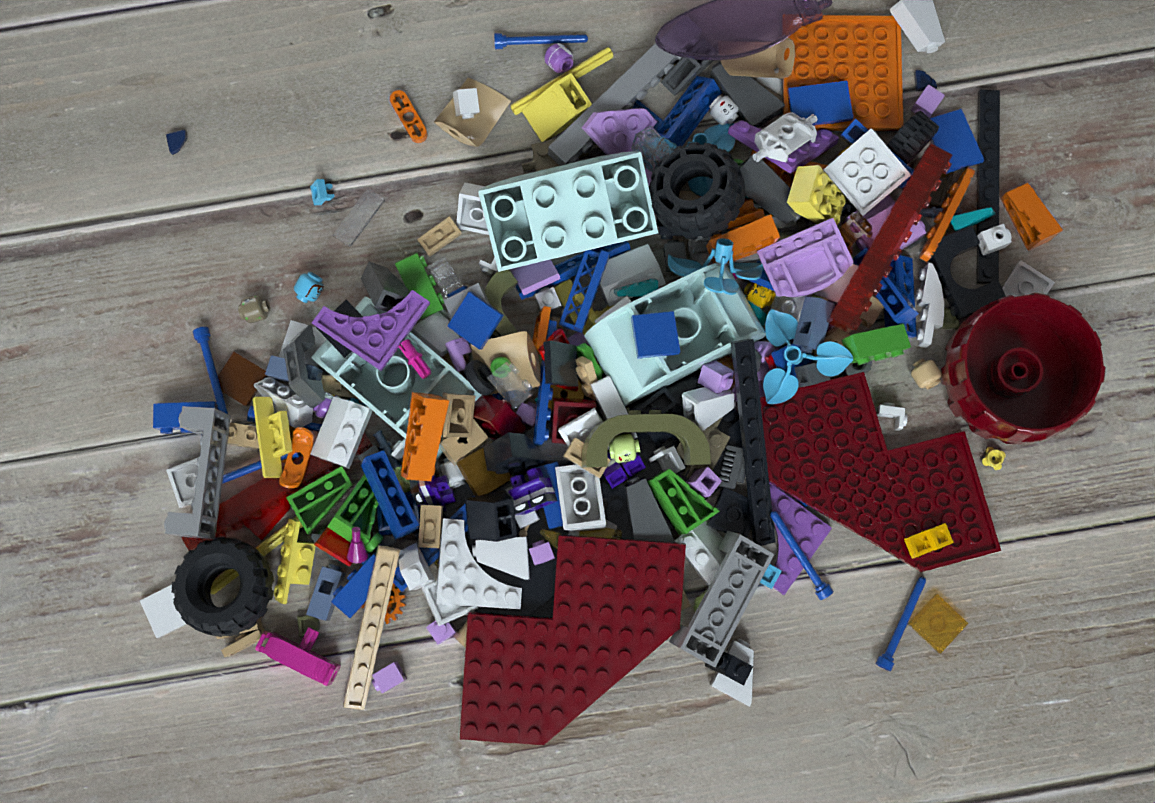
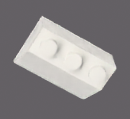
M464 183L459 193L456 226L459 229L489 235L478 192L485 186Z
M645 244L608 259L599 287L605 303L610 307L624 298L614 294V289L652 278L658 280V287L666 283L649 245Z
M333 397L310 454L350 469L372 410L352 401Z
M578 465L555 467L563 529L571 531L605 529L606 520L600 479Z
M706 520L687 534H682L675 542L686 543L685 558L709 587L726 553L718 549L723 538L716 529L707 526L708 520Z

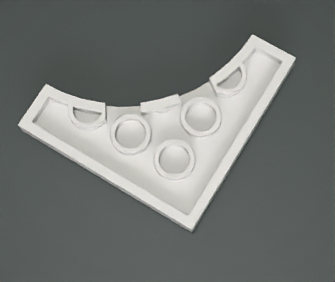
M443 518L435 604L521 609L522 588L509 586L493 579L479 567L472 557L465 538L464 520Z

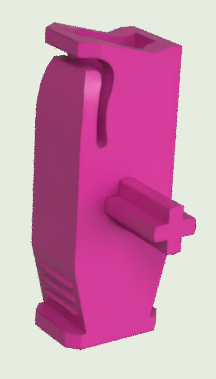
M308 627L300 644L274 631H264L255 650L266 654L271 659L325 686L332 685L341 665L311 650L320 632ZM265 638H269L266 646L263 647L262 644Z

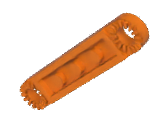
M967 167L957 182L953 183L948 191L950 196L941 205V208H943L942 212L936 215L933 221L935 223L934 227L932 226L926 234L928 239L919 255V258L927 262L932 257V252L936 251L938 243L941 241L970 184V178L975 174V170Z

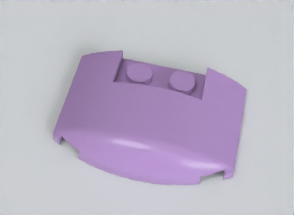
M834 218L757 251L773 290L778 297H800L818 292L839 280L849 266L851 267L853 264V259Z

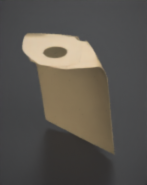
M788 37L776 43L768 44L718 42V55L722 66L729 75L786 78L791 75L793 70L795 44ZM787 48H789L790 54L788 59L785 61L784 52ZM779 68V72L775 73L774 69Z
M467 78L460 89L477 88L480 112L475 114L474 118L462 119V116H456L454 98H452L435 119L434 123L459 142L478 147L485 141L511 101L496 90L471 78Z
M522 331L489 339L482 350L471 344L473 360L481 361L490 371L492 361L498 357H506L512 363V371L508 376L504 378L494 376L497 386L488 395L541 386L538 352L528 332Z

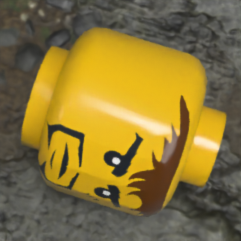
M753 282L748 283L744 290L746 299L762 309L770 306L776 295L773 290Z

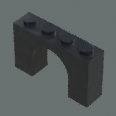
M972 225L942 237L936 251L932 252V257L927 261L933 264L941 283L943 298L947 299L950 305L951 315L953 317L956 316L958 320L970 316L981 307L1006 296L998 280L976 289H967L957 284L951 275L950 267L953 258L975 249L980 244Z

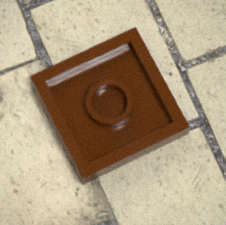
M233 352L218 375L221 390L226 395L248 407L258 392L254 384L267 378V375H265L266 371Z

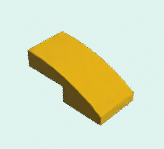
M946 523L904 539L911 558L919 557L954 543Z

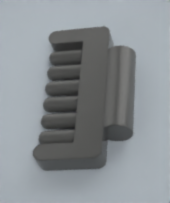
M728 445L726 447L728 451L725 452V455L728 456L724 457V460L727 461H723V465L726 466L721 467L724 471L720 472L723 476L719 477L722 480L719 486L735 489L736 482L744 483L746 475L743 449Z

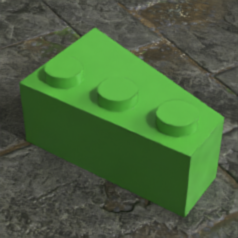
M416 252L395 262L405 286L410 291H415L430 302V305L420 318L423 319L443 310V297L440 292L436 294L433 288L436 283L432 274L427 275L425 267H427V263L423 255L419 257Z
M904 324L852 334L842 340L843 346L853 356L851 363H857L858 365L872 360L880 361L890 357H898L904 355V350L911 348Z
M341 466L286 498L309 535L353 485Z
M671 469L662 470L647 480L652 493L678 535L687 534L720 512L704 500V497L691 489Z
M365 474L327 527L350 543L352 540V528L359 527L362 541L366 546L370 540L378 502Z

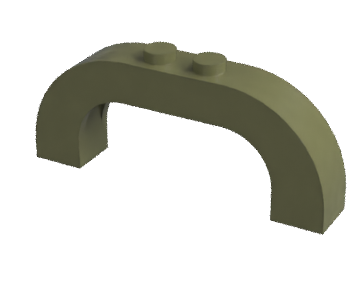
M509 269L495 273L484 290L490 305L504 315L492 333V339L518 332L505 316L501 307L502 297L513 290L518 283ZM538 354V358H539V362H540V371H541L542 357H541V355Z
M641 410L628 411V415L608 418L591 430L582 449V468L608 467L607 450L611 440L616 435L632 432H668L675 435L683 446L684 465L711 464L709 444L702 430L694 422L683 416L662 414L661 410H649V414H641Z

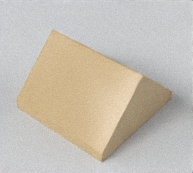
M443 392L442 397L449 400V405L441 436L471 437L475 395Z

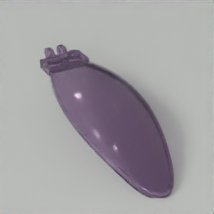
M712 0L692 8L665 23L657 33L655 43L660 49L669 54L690 59L729 60L746 57L777 45L791 36L802 25L805 26L823 18L821 10L831 6L833 2L832 0H821L818 2L817 0Z

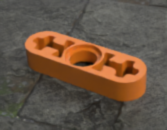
M401 90L394 91L390 95V102L408 135L415 143L424 142L428 136L427 130L408 96ZM397 97L402 99V102L405 106L404 108H401L400 104L397 102ZM407 112L413 113V120L405 121L403 119L404 114ZM415 124L417 129L421 131V136L419 137L415 135L414 128L412 127Z

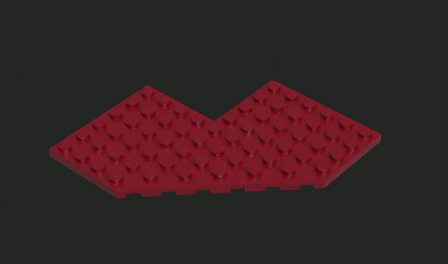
M864 372L811 386L800 387L791 399L779 404H768L765 396L760 397L769 483L920 572L1001 551L965 431L887 451ZM946 523L954 543L919 557L911 558L904 539Z
M559 534L553 618L469 612L460 740L545 745L680 629L686 543Z

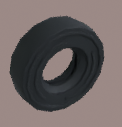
M473 360L465 366L464 370L467 380L478 393L486 396L496 389V380L484 363L479 360Z

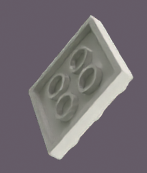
M872 128L823 169L863 216L911 176Z

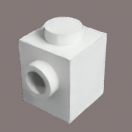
M477 88L460 89L453 92L456 116H462V119H471L480 112Z
M1004 224L985 230L977 235L983 256L1003 249L1012 242L1011 233L1005 228Z
M549 287L543 288L535 294L540 311L544 306L551 307L550 317L563 312L554 287L550 289Z

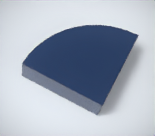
M915 70L916 91H924L928 85L937 89L934 79L922 70Z
M186 130L166 134L169 151L172 155L178 153L187 141Z

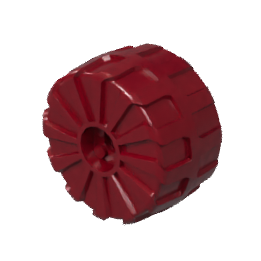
M1032 293L1017 297L1013 295L1002 297L981 307L970 315L960 325L945 347L947 357L945 365L940 370L942 372L940 380L942 385H946L949 396L947 403L955 417L961 416L968 423L969 429L973 433L984 439H999L1005 444H1025L1056 436L1087 415L1095 405V398L1101 384L1104 383L1106 367L1103 362L1101 340L1097 332L1093 331L1089 323L1082 317V313L1072 305H1066L1063 302L1050 298L1049 295ZM1014 367L1020 371V376L1015 375Z

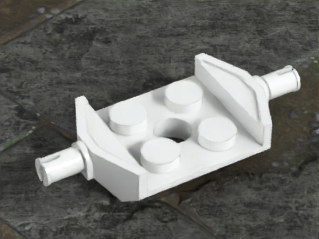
M793 112L784 114L756 133L754 142L760 151L753 154V159L759 162L764 157L787 162L790 153L809 140L812 143L815 142L817 132L812 124L817 122V116L812 114L805 119Z

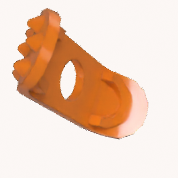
M297 427L293 431L292 452L288 453L283 473L279 479V483L283 487L296 488L303 480L314 442L313 433L306 428ZM299 452L303 455L304 460L301 464L296 465L293 463L292 457L295 453Z

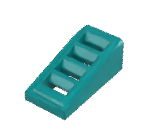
M990 207L954 215L951 223L955 231H959L971 225L974 226L995 215V211Z
M652 278L614 289V294L618 297H643L658 290V280Z

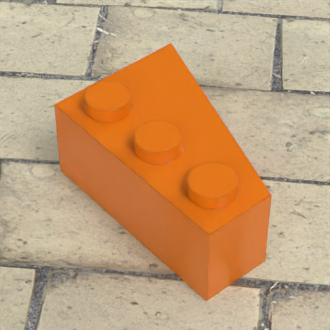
M1028 183L1006 192L1000 198L1028 251L1049 242L1063 231Z
M770 214L742 227L733 228L723 235L719 233L710 237L706 247L710 255L712 248H716L718 239L731 240L734 243L732 249L734 262L756 254L758 250L776 243L780 235ZM713 256V258H712L711 260H712V262H713V264H714V263H717V262L715 261V258H714V256Z

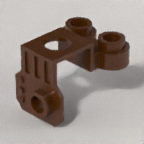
M859 211L857 213L853 212L850 215V219L839 228L850 255L853 253L852 245L863 234L870 238L873 234L871 231L872 225ZM852 222L861 230L860 232L855 233L850 229Z

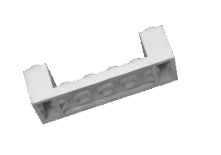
M182 406V412L179 414L180 428L196 434H202L200 438L201 453L197 459L198 476L194 481L196 491L195 498H193L191 504L193 513L168 512L164 522L165 534L188 538L215 539L231 415L215 408Z
M727 531L718 548L726 553L692 620L688 627L680 624V629L669 640L671 644L713 667H716L774 556L772 552L748 538L731 531Z

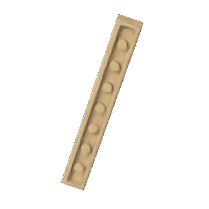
M378 545L343 702L344 708L365 710L400 553L399 548Z

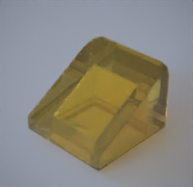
M544 529L540 530V534L558 550V536L561 533Z

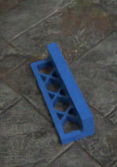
M696 76L654 132L653 137L657 139L665 137L676 144L677 147L683 146L709 111V106L722 93L714 79Z
M592 250L585 251L559 326L580 333L583 332L609 259V252L601 250V253ZM588 255L598 258L596 266L589 269L586 263ZM589 274L591 278L590 284L582 288L579 282L580 277ZM582 292L584 301L576 307L573 297ZM575 311L577 314L575 325L565 322L566 316Z
M894 255L881 261L915 307L913 258ZM903 262H905L906 271L904 270ZM884 308L885 327L900 325L892 319ZM915 317L908 322L909 331H907V324L904 325L910 338L917 337Z

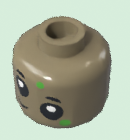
M261 295L246 297L241 300V304L238 306L240 317L248 323L265 320L268 317V311L271 310L269 301L265 300Z

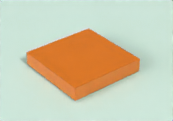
M544 306L537 315L532 341L538 354H540L538 349L546 341L551 312V307Z

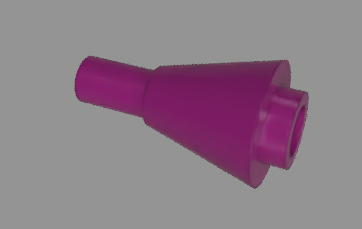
M353 527L347 559L352 563L358 564L367 560L368 553L361 538L360 528Z

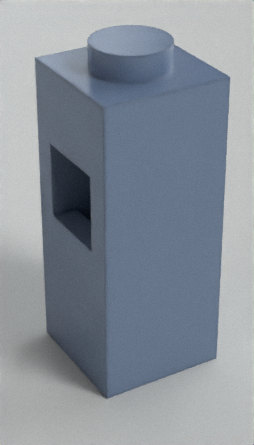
M805 296L793 341L794 345L801 347L800 350L802 352L812 354L813 350L817 351V347L824 343L833 303L822 298Z
M271 355L265 375L289 383L285 358ZM305 364L308 379L321 381L322 370Z
M329 564L328 567L322 566L306 615L330 621L335 607L331 602L335 598L332 594L342 585L346 574L340 571L341 567Z

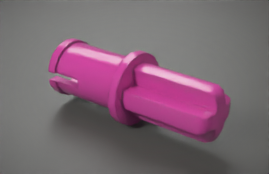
M409 339L400 343L401 345L398 348L401 349L408 359V364L414 367L422 379L430 376L431 370L422 359V353L417 352Z

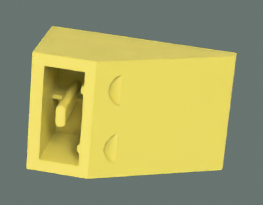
M570 73L553 83L525 107L522 113L540 141L544 142L566 130L592 103L573 74Z
M819 165L798 166L787 203L797 214L816 224L834 218L838 226L846 197Z

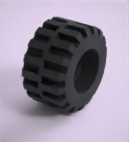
M918 111L899 129L889 141L887 147L904 163L909 164L935 136L939 126L922 111Z

